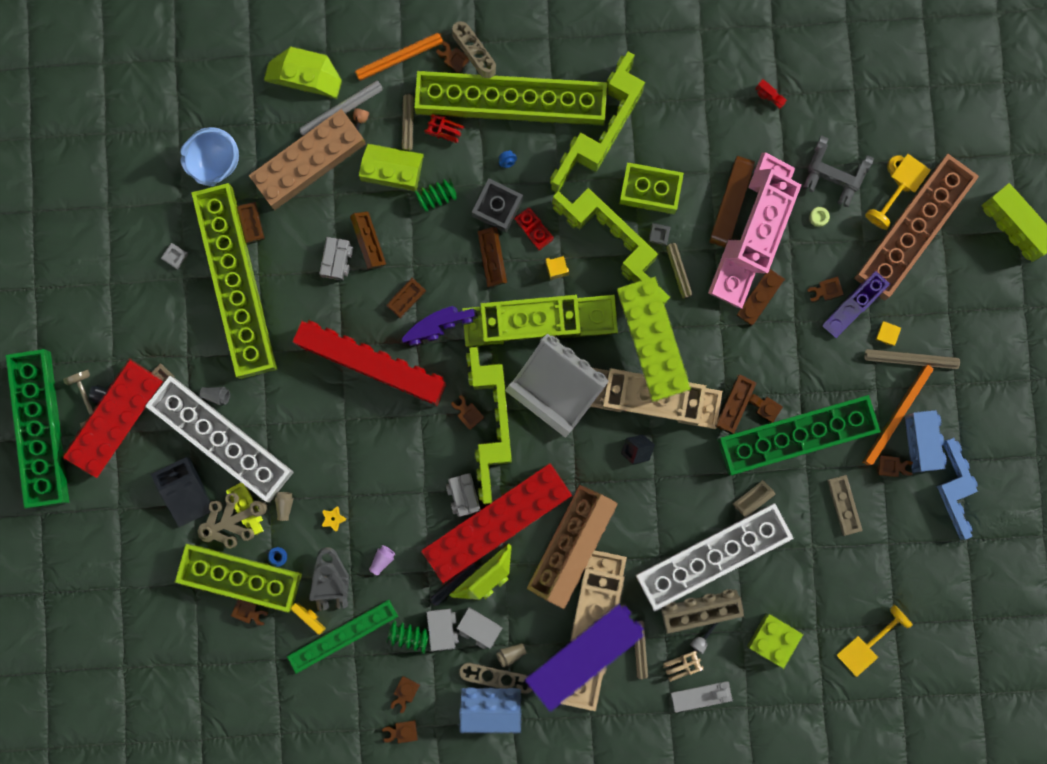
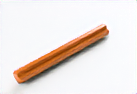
M436 33L356 70V75L359 80L370 77L442 44V37L439 33Z

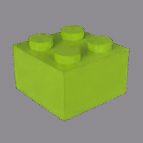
M766 613L747 647L784 669L803 634Z

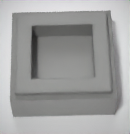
M171 243L161 259L178 270L188 256V253Z

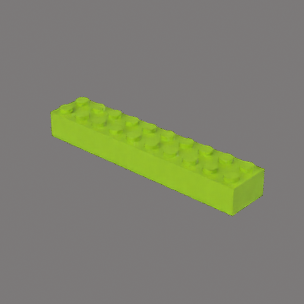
M417 71L415 112L422 115L435 114L439 116L604 125L607 82L508 76L484 78L481 75Z
M227 183L191 192L235 375L237 378L243 379L277 370L233 188Z

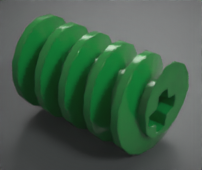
M450 177V183L443 179L442 186L436 182L435 189L428 185V191L421 188V194L415 190L421 208L427 212L428 205L433 209L436 208L435 202L442 206L443 199L447 203H450V197L454 201L457 200V194Z
M394 620L390 627L387 643L391 639V645L394 646L398 641L400 648L406 643L407 650L413 645L415 652L421 647V652L424 654L429 635H427L426 628L419 633L418 626L412 631L410 624L404 629L403 622L397 627Z

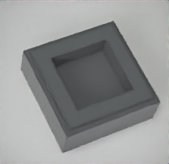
M652 223L648 243L667 246L670 227Z

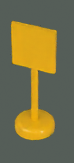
M907 154L891 176L900 183V186L881 212L870 209L865 214L866 218L877 227L887 230L890 227V220L885 216V213L900 192L906 187L915 193L931 169Z
M895 604L890 608V612L895 619L869 643L865 644L857 636L837 654L838 658L856 677L878 658L870 647L898 622L905 628H910L913 625Z

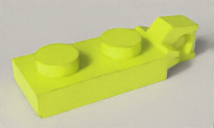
M242 482L226 490L227 494L236 493L239 497V501L234 507L237 514L250 508L251 503L254 502L247 486ZM233 496L230 497L231 502L235 500ZM255 506L254 510L255 512H258L259 509L257 506ZM252 515L242 520L243 525L246 528L251 527L255 535L264 531L260 524L263 520L261 516L256 517Z

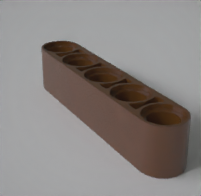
M736 156L709 243L726 247L728 240H731L755 161Z

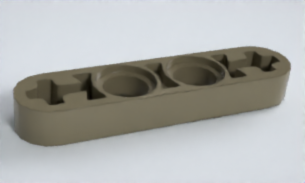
M456 22L452 27L453 38L478 73L484 78H492L496 74V63L469 25L465 22ZM468 41H471V42H473L474 44L471 45V46H468V45H466L465 43L468 42ZM475 54H482L483 57H482V58H475L474 55H475Z
M465 663L460 669V675L466 681L501 689L513 688L515 676L519 677L518 681L524 682L525 678L528 677V675L475 663ZM470 666L472 671L477 672V668H481L479 680L475 679L476 675L474 674L466 677L463 669H467ZM489 670L493 673L491 681L483 680L482 673ZM503 675H510L512 677L510 685L505 686L501 683ZM517 684V688H514L521 689V693L524 694L530 693L533 690L531 687H527L524 690L523 686Z

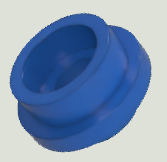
M505 151L498 157L499 165L505 168L513 166L517 160L516 155L512 151Z
M275 547L269 551L268 561L275 567L282 566L287 561V553L283 548ZM276 553H279L281 555V559L279 561L275 560Z

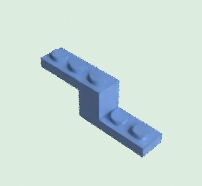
M951 438L944 441V447L957 478L938 485L937 488L960 540H966L972 537V527L968 521H965L963 516L964 509L960 503H957V500L978 492L976 488L978 485L975 478L969 473L968 469H970L968 461L965 458L963 459L961 455L962 448L960 443Z

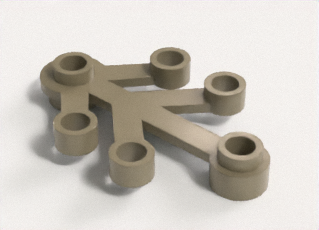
M230 493L225 498L227 505L221 522L215 524L218 512L222 510V504L219 501L211 502L209 504L210 514L208 520L200 525L198 529L199 538L204 542L217 540L224 543L227 548H234L238 544L236 537H227L218 532L226 529L240 535L245 541L253 539L254 531L252 529L242 528L235 525V523L252 515L256 517L264 515L267 511V506L263 501H254L251 503L250 508L232 516L239 497L236 493ZM231 496L235 498L234 502L230 501ZM215 503L218 505L217 510L213 508ZM256 505L259 507L258 512H255L254 507ZM205 529L209 531L208 536L205 535ZM246 531L250 533L249 538L245 536ZM229 539L233 540L232 546L229 544Z

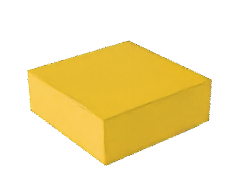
M883 321L876 340L895 346L901 328Z

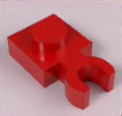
M764 79L756 87L757 94L762 99L772 101L779 109L787 101Z

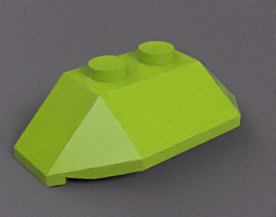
M289 47L268 63L264 81L336 99L342 82L327 55Z
M507 544L455 589L450 596L452 598L477 600L483 597L486 600L494 593L492 588L497 584L501 587L509 580L506 576L510 572L511 545Z

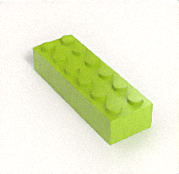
M653 277L618 288V296L652 402L690 391L688 378L656 278Z
M186 544L175 582L285 612H291L302 573Z

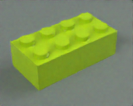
M1010 183L981 205L984 208L985 214L997 222V227L1001 231L1006 232L1010 242L1022 250V255L1027 260L1033 262L1047 253V224Z

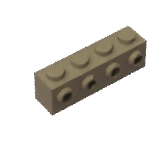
M731 589L724 590L722 593L715 595L706 594L702 598H688L684 602H671L661 607L667 633L744 616L741 598L736 590Z

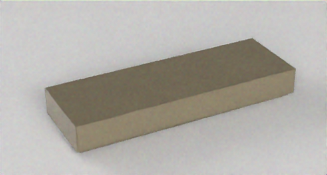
M847 475L827 480L842 535L846 536L863 531Z

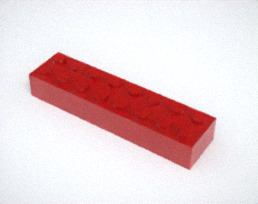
M308 320L307 323L301 322L293 340V343L298 347L438 406L446 388L443 377L434 373L430 376L426 374L425 369L415 365L414 368H411L406 361L396 358L395 361L391 359L388 353L381 350L376 353L371 346L364 343L358 345L354 339L343 335V338H341L336 331L327 327L323 330L319 324Z
M550 463L423 549L422 553L442 583H445L571 497L572 494Z

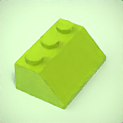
M368 144L362 157L359 178L364 182L415 191L418 186L424 154Z

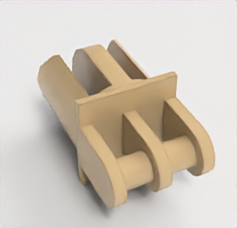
M697 650L663 663L664 667H668L678 662H683L667 669V675L683 669L686 670L669 677L670 682L704 669L699 663L701 661L700 658H697ZM691 656L692 661L687 663L685 658ZM694 664L695 669L690 671L689 666Z

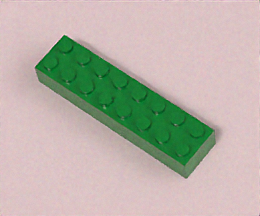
M42 349L6 355L24 508L33 509L70 503L51 352Z
M867 395L719 438L718 442L728 475L731 476L879 433L880 428L870 396Z

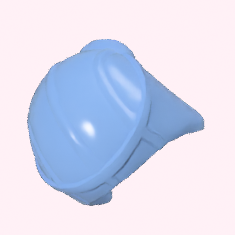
M214 127L198 130L180 149L182 155L180 161L185 172L192 176L196 182L205 186H215L227 178L235 170L239 160V150L231 135L222 129Z

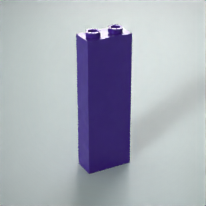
M619 604L615 605L525 678L526 682L550 712L644 636L641 633L644 629L637 620L633 623L629 618L631 613L625 605L622 607Z

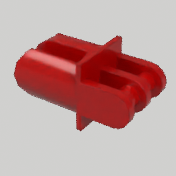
M431 114V121H428L427 124L429 126L424 132L438 139L440 137L458 143L459 140L456 137L461 136L460 131L463 130L464 126L448 121L445 117ZM437 120L441 121L440 125L436 124ZM433 128H437L438 131L434 132Z

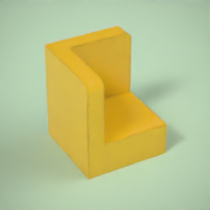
M564 256L551 260L547 258L545 260L550 280L569 275V269L566 266Z

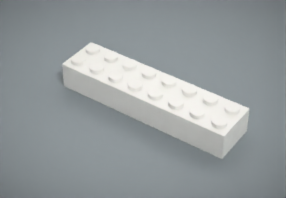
M172 376L168 377L146 405L148 409L266 502H271L277 492L294 473Z
M771 504L635 576L652 609L655 611L794 538L776 504Z

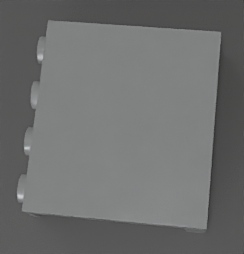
M547 334L541 339V343L505 391L566 438L609 381L601 372H596L591 368L587 361L578 358L570 348H565L560 344L556 337Z

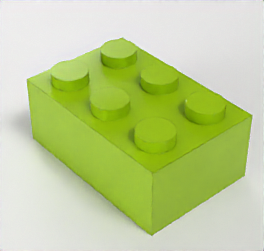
M627 162L619 204L675 214L684 173Z

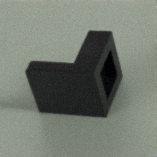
M644 435L628 437L625 440L621 454L632 464L646 462L650 460L655 444Z

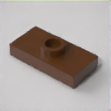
M256 203L237 206L245 243L249 244L265 240Z
M411 278L386 306L401 319L422 297L426 290Z

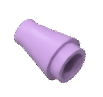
M382 545L381 548H378L369 570L373 574L379 575L394 560L395 553L390 548Z

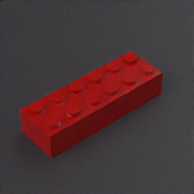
M129 358L64 452L63 458L97 478L162 384V379Z

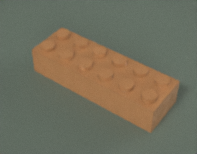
M340 109L254 171L249 177L271 207L276 210L363 147L366 142L344 111Z
M579 485L527 589L547 601L565 608L618 503L600 493Z

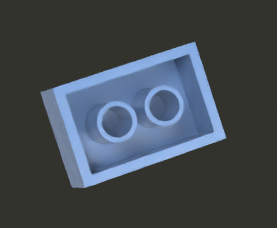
M937 410L917 412L904 416L910 461L913 462V465H911L912 473L945 469L946 455L942 452L944 438L940 434L941 418L939 414L937 415Z
M462 688L461 732H520L521 689Z

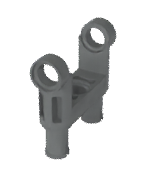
M821 135L808 167L809 174L802 188L807 190L809 187L808 191L814 192L819 177L824 178L844 188L837 203L842 205L844 202L843 206L849 207L854 193L859 190L874 158L866 155L862 163L859 164L855 176L847 174L821 162L828 146V138Z

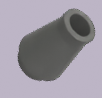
M202 387L200 398L222 406L229 402L230 391L225 387Z

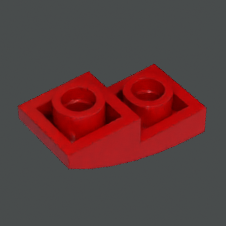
M530 207L514 218L539 251L554 240L553 236Z

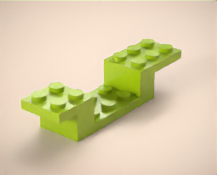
M629 51L625 56L622 55L620 57L616 73L612 71L607 80V94L621 102L618 106V115L612 116L608 124V132H603L599 143L582 133L578 137L575 136L570 143V152L568 154L565 152L560 161V169H555L550 178L552 179L550 182L552 184V191L556 193L560 191L576 162L597 172L643 93L645 82L628 73L634 60V54Z
M589 188L573 204L559 191L553 196V209L560 216L563 214L567 218V223L575 229L577 227L580 230L596 214V219L602 225L606 224L611 229L610 232L614 237H620L624 241V246L629 251L634 250L621 266L623 271L621 274L628 281L633 280L637 283L650 279L644 272L656 260L658 253ZM659 287L662 300L665 305L670 299V296H668Z
M577 295L481 303V307L462 308V311L474 309L478 313V318L474 319L473 323L464 325L466 347L504 344V341L542 338L547 334L550 336H561V339L618 334L615 295L577 298Z
M472 347L470 348V353H466L468 367L471 366L472 372H468L470 386L473 385L474 390L497 388L493 389L494 402H498V408L495 409L496 422L500 421V428H497L498 441L502 440V442L478 445L479 449H475L476 461L480 462V469H477L478 481H482V488H479V499L483 500L484 504H491L492 494L489 465L512 463L504 373L502 364L480 366L478 348Z

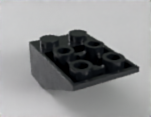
M186 457L151 474L161 497L179 527L210 513L209 504L211 501L191 458Z

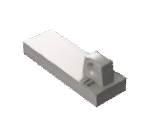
M729 681L671 692L675 713L733 701Z

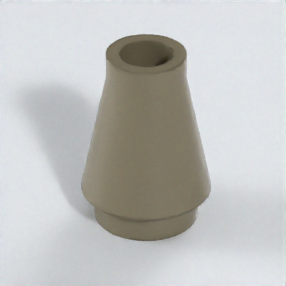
M277 492L275 497L277 520H289L294 500L292 493Z
M522 643L500 649V652L496 653L502 667H509L520 657L527 654Z

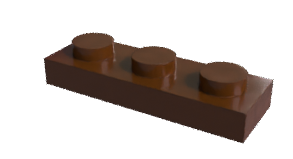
M369 212L353 213L350 215L367 269L385 266L386 262Z
M497 227L478 231L487 287H495L507 283Z
M769 269V272L765 273L736 316L753 326L785 279Z
M740 374L737 376L715 427L731 435L735 433L756 386V382Z

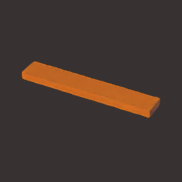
M923 366L862 461L867 466L873 465L931 375L933 371L931 366Z

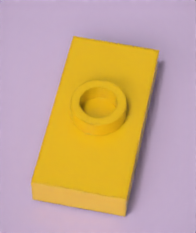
M295 603L291 607V610L318 635L326 630L316 619L318 616L309 609L307 611L299 603Z

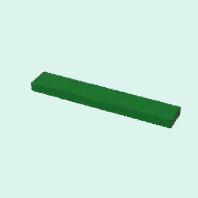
M388 600L287 656V659L295 674L399 616L391 601Z

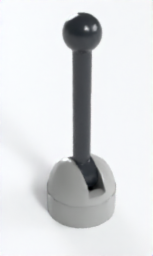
M719 622L713 623L703 637L695 638L690 646L703 654L707 648L706 639Z

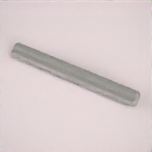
M375 81L299 129L303 136L340 109L347 113L383 90L381 84Z

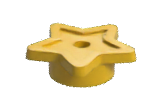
M338 506L332 511L323 510L325 520L322 527L331 526L337 532L339 524L346 521V518L340 515Z

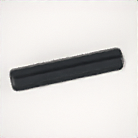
M472 563L430 598L433 605H439L478 570V567Z

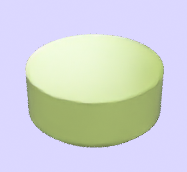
M817 207L810 213L809 219L814 226L822 227L829 221L830 216L825 208Z

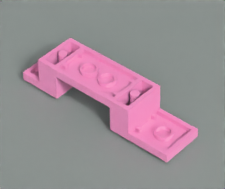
M766 152L761 153L748 187L756 191L758 195L741 240H728L708 292L737 308L743 307L755 273L769 272L801 184L791 179L795 168Z

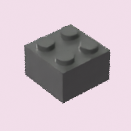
M488 178L472 210V217L507 233L523 201V195Z

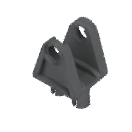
M329 547L322 548L317 555L310 601L316 600V607L320 611H322V604L323 610L329 608L328 599H335L337 608L341 609V603L343 608H346L348 606L349 575L336 551ZM329 554L332 560L326 562L322 559V556Z

